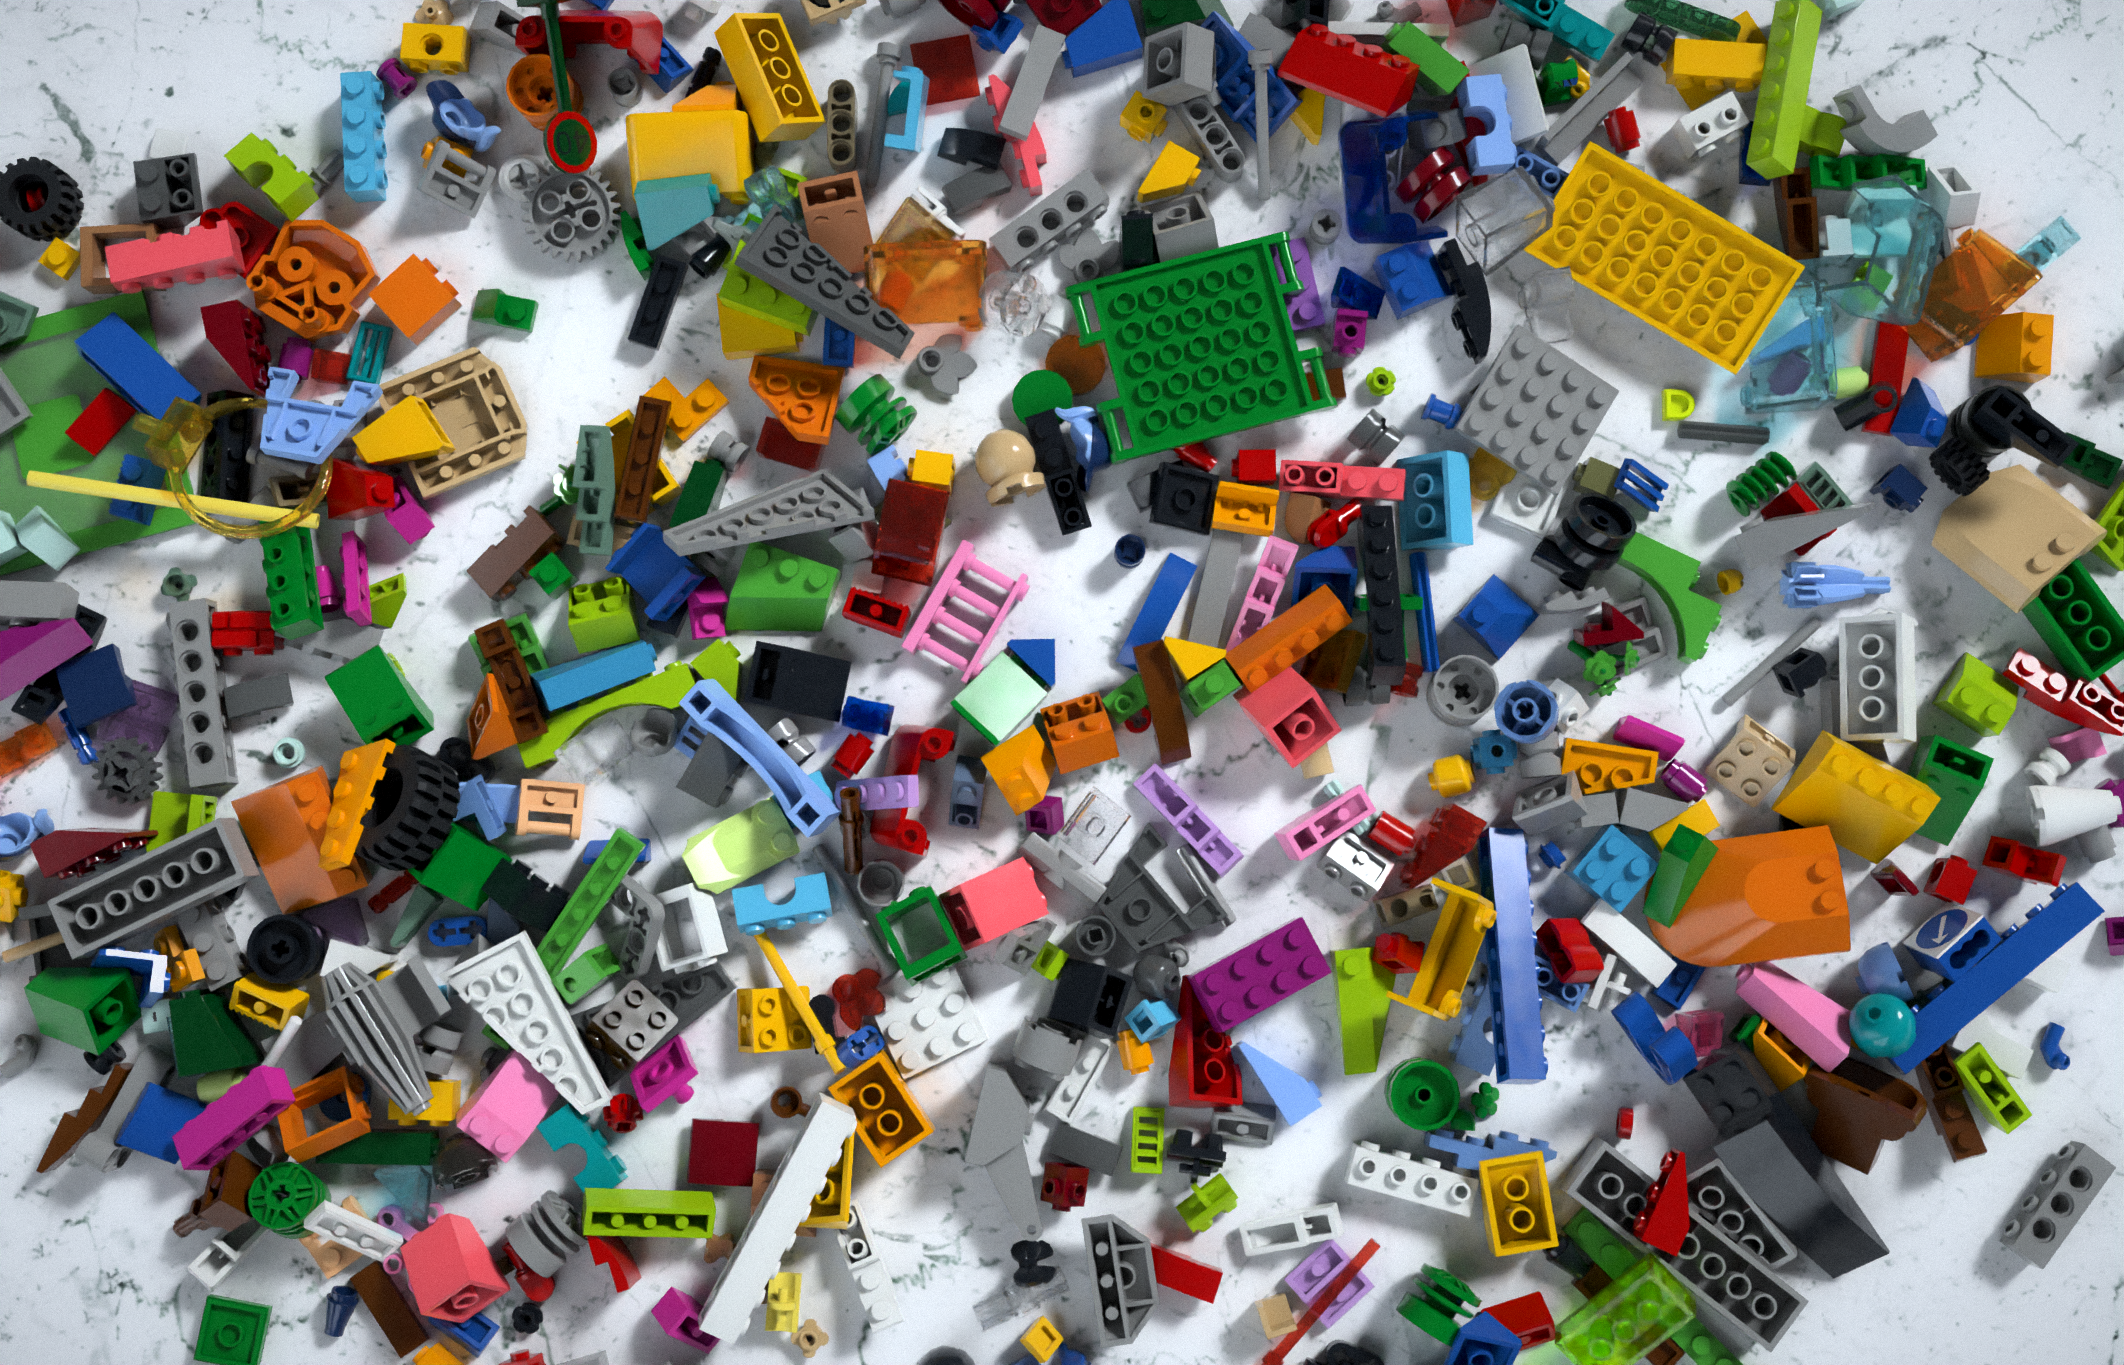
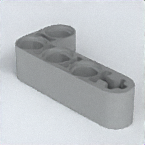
M151 1044L142 1051L99 1130L89 1133L79 1144L75 1152L76 1159L102 1173L117 1170L124 1165L133 1149L117 1144L115 1141L128 1112L134 1111L146 1082H151L164 1088L168 1087L177 1070L176 1057Z

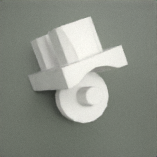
M1609 953L1607 956L1600 955L1604 970L1599 974L1595 986L1589 984L1590 986L1582 1000L1588 1003V1007L1599 1012L1608 989H1611L1607 1001L1614 1004L1617 1003L1620 993L1627 996L1631 993V989L1623 986L1627 977L1626 974L1618 972L1615 981L1611 982L1619 959Z

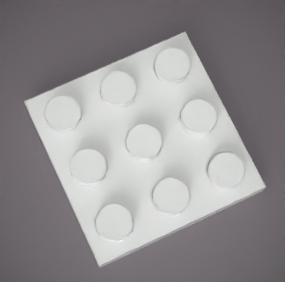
M955 965L914 986H911L903 975L864 994L903 1080L989 1039Z

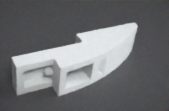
M859 1200L850 1201L847 1229L834 1230L848 1270L852 1272L872 1332L877 1334L905 1321L895 1296L896 1291L868 1220Z

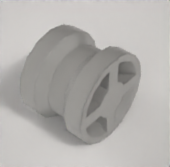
M1331 209L1318 211L1314 215L1309 227L1311 238L1320 245L1333 243L1342 228L1340 215Z

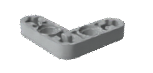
M627 874L609 901L631 919L619 958L621 975L626 980L632 981L645 977L649 972L665 920V910L662 903ZM627 890L630 891L632 896V904L628 900ZM639 933H641L644 938V947L640 942Z

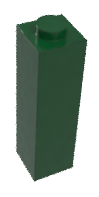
M371 1129V1132L316 1156L315 1163L430 1166L438 1162V1157L442 1156L443 1139L439 1138L440 1130Z

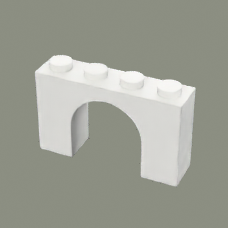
M1996 932L1999 935V937L2003 940V938L2000 936L2002 932ZM2051 955L2021 981L2045 992L2059 993L2071 964ZM1986 1009L1946 1041L1947 1047L1959 1054L1964 1053L1976 1042H1980L2001 1072L2008 1077L2022 1079L2034 1050L1998 1033L1991 1025Z

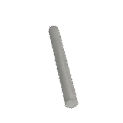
M1815 617L1810 619L1722 697L1723 701L1728 706H1732L1773 670L1772 666L1790 655L1822 626L1820 621Z

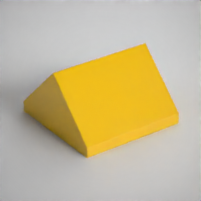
M1165 636L1163 641L1170 663L1184 685L1224 659L1227 652L1224 649Z

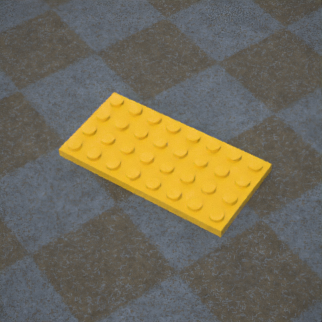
M1591 141L1587 144L1523 248V251L1734 375L1738 373L1806 267Z

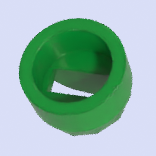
M1465 1108L1458 1109L1450 1121V1129L1475 1131L1476 1120L1472 1112Z

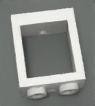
M694 882L653 895L662 903L665 910V920L655 948L662 972L670 969H675L676 974L694 969L693 963L697 961L699 967L718 962L717 955L728 952L712 891L698 888ZM687 899L690 903L703 950L689 956H685L671 905Z

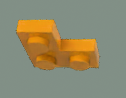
M665 376L643 395L672 403L667 425L684 443L730 403L708 378L686 398L681 395Z
M176 924L162 928L154 934V949L159 952V955L168 956L166 972L171 973L169 986L172 987L173 993L185 990L205 978L196 948L184 951Z

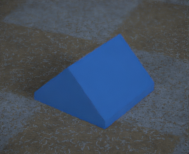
M1484 1311L1460 1327L1443 1365H1513L1521 1349L1522 1341L1487 1311Z

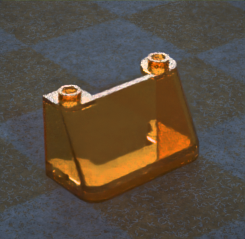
M1969 228L1958 236L1956 241L1959 244L1956 245L1955 250L1917 283L1910 287L1905 283L1891 294L1894 299L1885 306L1931 363L1957 351L1967 344L2043 278L2042 273L2035 265L1981 228L1975 231Z
M985 241L878 243L864 246L861 259L863 287L865 286L873 294L871 299L881 308H889L906 325L958 322L959 326L965 327L967 332L981 331L983 327L988 326V265Z

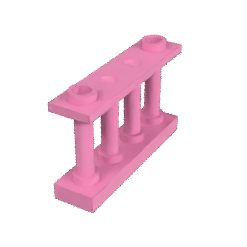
M963 539L903 642L902 648L915 655L917 649L920 651L924 649L965 672L961 681L968 685L970 680L975 679L982 672L984 665L980 664L1015 601L1019 600L1022 602L1030 585L1026 584L1028 575L1024 573L1021 574L1016 582L977 560V556L973 554L975 551L974 545ZM972 570L1011 592L1003 607L1000 608L961 586L958 578L962 571L968 572ZM955 596L993 617L995 621L987 635L946 613V608L942 606L947 597L953 598ZM932 623L936 625L941 623L980 645L972 661L963 658L930 639L931 635L927 634Z

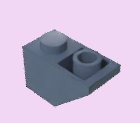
M962 755L957 757L952 783L948 825L979 829L988 770L981 758Z

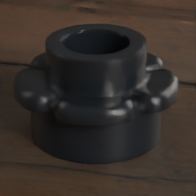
M525 1302L521 1307L517 1306L512 1313L513 1327L519 1333H535L539 1329V1324L543 1322L542 1311L531 1302ZM529 1316L530 1320L525 1321L524 1317Z

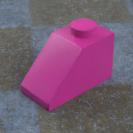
M398 475L393 479L395 508L384 511L388 522L411 545L416 540L426 537L435 525L411 488Z
M672 1286L651 1310L666 1334L707 1354L710 1353L720 1340L713 1335L699 1330L698 1315L703 1306L692 1296Z

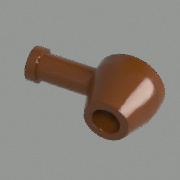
M781 1086L775 1089L770 1097L771 1110L781 1118H791L796 1114L806 1117L811 1108L810 1105L802 1102L800 1093L791 1086ZM781 1095H787L788 1097L784 1105H779L778 1103Z

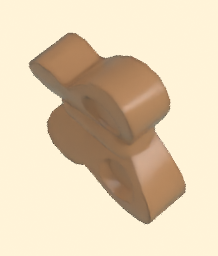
M726 1233L719 1237L713 1234L712 1238H706L704 1261L711 1264L721 1256L729 1260L737 1245L734 1243V1235Z

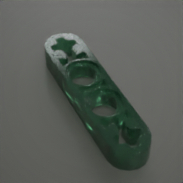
M1626 0L1624 3L1625 8L1632 13L1639 15L1643 11L1660 23L1711 41L1736 42L1741 29L1740 24L1732 19L1678 0Z

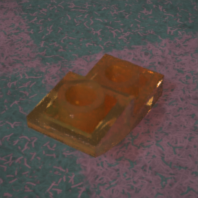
M46 720L41 725L34 723L14 732L15 736L0 742V776L4 778L36 762L59 747Z

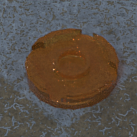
M1067 335L1058 339L1049 348L1045 360L1046 370L1056 372L1066 379L1072 389L1073 396H1082L1093 391L1101 383L1105 373V356L1098 344L1089 348H1080L1078 341L1080 336Z

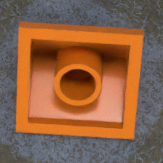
M491 673L486 674L466 719L471 757L475 760L482 759L518 743L507 716L509 711L496 678Z

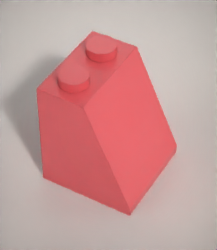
M1291 666L1252 693L1243 686L1232 695L1246 716L1292 768L1296 767L1342 731L1317 691Z
M1024 856L939 895L965 951L1049 914L1046 897L1038 890L1034 881L1033 868L1026 862Z
M451 1213L444 1214L438 1217L434 1224L424 1231L414 1234L410 1241L400 1247L421 1315L464 1323L511 1290L508 1281L469 1218Z

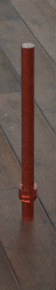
M1370 1238L1296 1324L1298 1330L1288 1333L1274 1350L1270 1349L1262 1358L1263 1363L1261 1365L1284 1364L1283 1359L1381 1247L1376 1240Z

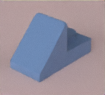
M479 774L467 781L457 806V817L453 818L452 822L475 813V824L478 831L482 835L485 834L488 841L499 837L507 831V828L482 775Z

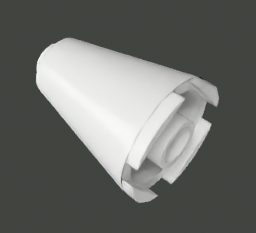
M2045 785L2026 787V808L2032 820V823L2029 825L2037 847L2048 846L2116 822L2117 815L2122 814L2119 796H2113L2111 790Z

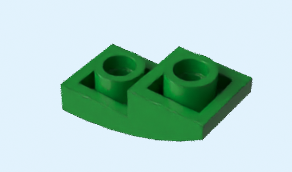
M624 210L621 212L624 242L635 267L643 279L646 280L652 272L649 265L654 261L643 247L646 243L640 219L637 215L631 218L628 212Z

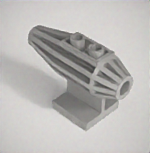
M419 955L406 961L407 965L379 982L351 962L345 963L321 979L326 1013L329 1017L324 1023L333 1038L340 1035L346 1046L341 1051L350 1065L357 1062L359 1067L405 1115L412 1112L414 1116H417L432 1106L429 1100L434 1098L412 1036L437 1020L442 1021L450 1016L452 1008Z

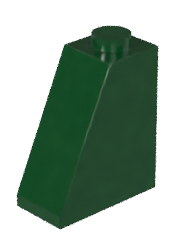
M706 458L704 463L694 461L670 520V528L719 509L729 475L724 468H721L722 463Z

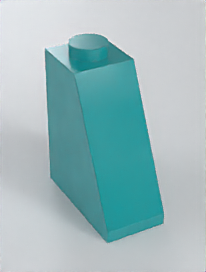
M710 173L637 182L634 197L647 251L658 248L714 214L715 205L717 202H720V193L717 183H712Z

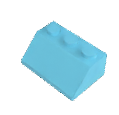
M1444 450L1398 459L1397 468L1406 469L1404 502L1399 501L1401 550L1451 549L1473 545L1469 454Z

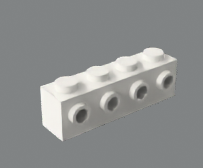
M1362 1140L1361 1145L1352 1144L1343 1179L1347 1184L1463 1216H1471L1479 1179L1471 1175V1169L1453 1165V1169L1450 1170L1440 1167L1441 1161L1428 1157H1423L1422 1162L1410 1159L1411 1153L1395 1148L1392 1149V1153L1380 1150L1381 1145Z

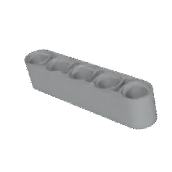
M1205 94L1172 105L1217 176L1226 183H1233L1240 179L1245 166L1244 153ZM1193 111H1201L1206 117L1202 120H1196L1190 114ZM1215 135L1222 142L1218 145H1212L1207 141V138ZM1227 160H1232L1238 164V168L1229 170L1224 167L1223 163Z

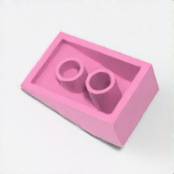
M515 1049L507 1055L456 1113V1126L505 1163L509 1161L529 1138L560 1094L555 1089V1086L541 1072L538 1073L531 1066L532 1063Z

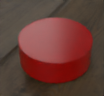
M1621 1107L1618 1110L1616 1137L1619 1139L1630 1140L1634 1116L1633 1108Z

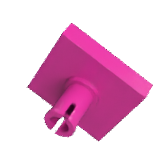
M677 1034L640 1063L629 1076L640 1106L649 1113L671 1095L679 1104L688 1102L693 1096L694 1090L687 1082L699 1073L686 1041Z

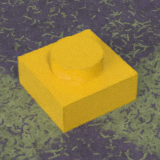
M55 237L38 262L68 281L80 265V253Z
M1041 1316L1034 1321L1019 1341L1041 1364L1050 1358L1064 1338L1044 1316Z

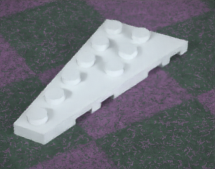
M526 930L438 975L445 983L448 982L466 1003L473 1006L483 1016L482 1019L511 1047L532 1063L531 1066L538 1073L541 1072L555 1086V1089L582 1115L613 1098Z

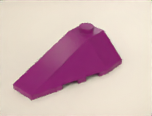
M74 617L40 622L36 626L10 627L8 630L0 631V701L93 643L92 639Z

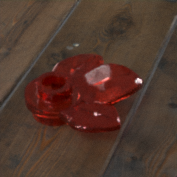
M863 968L854 975L844 974L837 978L832 986V994L837 1002L840 1003V1018L850 1029L855 1031L860 1030L865 1015L878 1016L886 1010L885 997L876 989L881 975L873 969ZM850 985L851 990H850V993H849V995H848V993H847V988H848V986Z

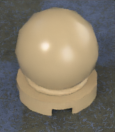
M1001 429L987 434L980 442L975 453L976 471L982 481L991 486V489L985 494L991 507L1014 503L1013 496L1026 492L1027 497H1030L1046 488L1043 473L1033 472L1036 463L1035 452L1025 436L1013 430Z

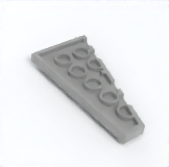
M822 469L670 528L662 533L664 543L680 557L874 520L875 512L873 507L826 469Z

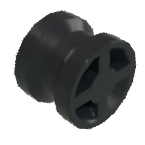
M114 1041L99 1056L85 1051L83 1056L92 1069L99 1074L107 1075L112 1070V1065L115 1062H121L126 1058V1052L117 1041Z

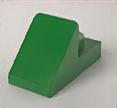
M498 288L478 290L472 320L532 333L539 304L535 300L506 295Z

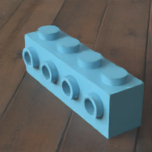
M371 71L340 73L345 192L356 203L386 201L388 177L385 171L387 148L383 129L386 127L382 108V100L385 97L383 84Z

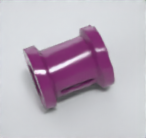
M390 58L378 68L376 76L379 80L385 81L394 90L393 94L398 99H404L415 90L418 82L413 76L409 77L400 67L401 63L397 58Z

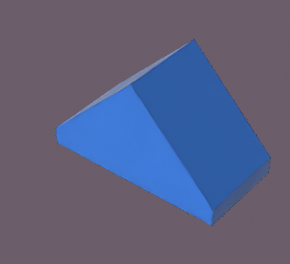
M1011 639L1007 643V647L1031 671L1042 679L1050 689L1055 686V639Z

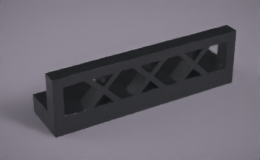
M227 389L207 394L201 496L211 498L213 496V498L248 502L250 463L246 461V455L252 441L254 395ZM199 512L202 515H214L213 513Z

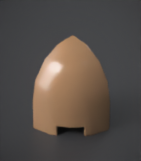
M1290 492L1285 524L1291 537L1301 544H1310L1307 538L1308 527L1312 521L1330 509L1331 502L1316 496Z

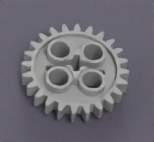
M552 165L549 166V176L538 172L541 182L537 183L530 180L529 183L534 191H524L523 193L530 200V203H521V208L529 212L521 216V219L525 223H531L524 230L526 234L536 233L531 239L532 243L536 245L543 242L540 249L541 252L544 254L552 249V258L554 260L562 253L566 263L569 262L571 255H575L577 261L581 263L582 254L584 253L591 260L594 259L592 250L595 248L603 254L602 243L613 244L609 233H619L618 228L613 223L621 222V216L614 213L621 209L620 203L611 202L618 197L617 192H607L611 187V182L607 180L600 183L602 179L601 172L599 171L591 176L590 167L578 174L557 172ZM581 186L587 189V194L582 199H575L571 196V192L576 187ZM549 198H555L559 201L558 207L553 211L543 209V203ZM592 201L597 202V204L593 207H585ZM567 208H573L576 214L575 218L571 219L567 215ZM594 214L599 216V224L595 227L584 225V219L588 215ZM558 218L552 224H546L548 219ZM561 226H568L572 229L571 235L566 239L556 237V231Z

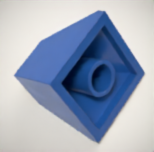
M1355 546L1319 548L1295 563L1290 608L1326 584L1340 600L1349 616L1352 617L1358 572Z
M1493 574L1452 620L1497 660H1500L1540 614Z

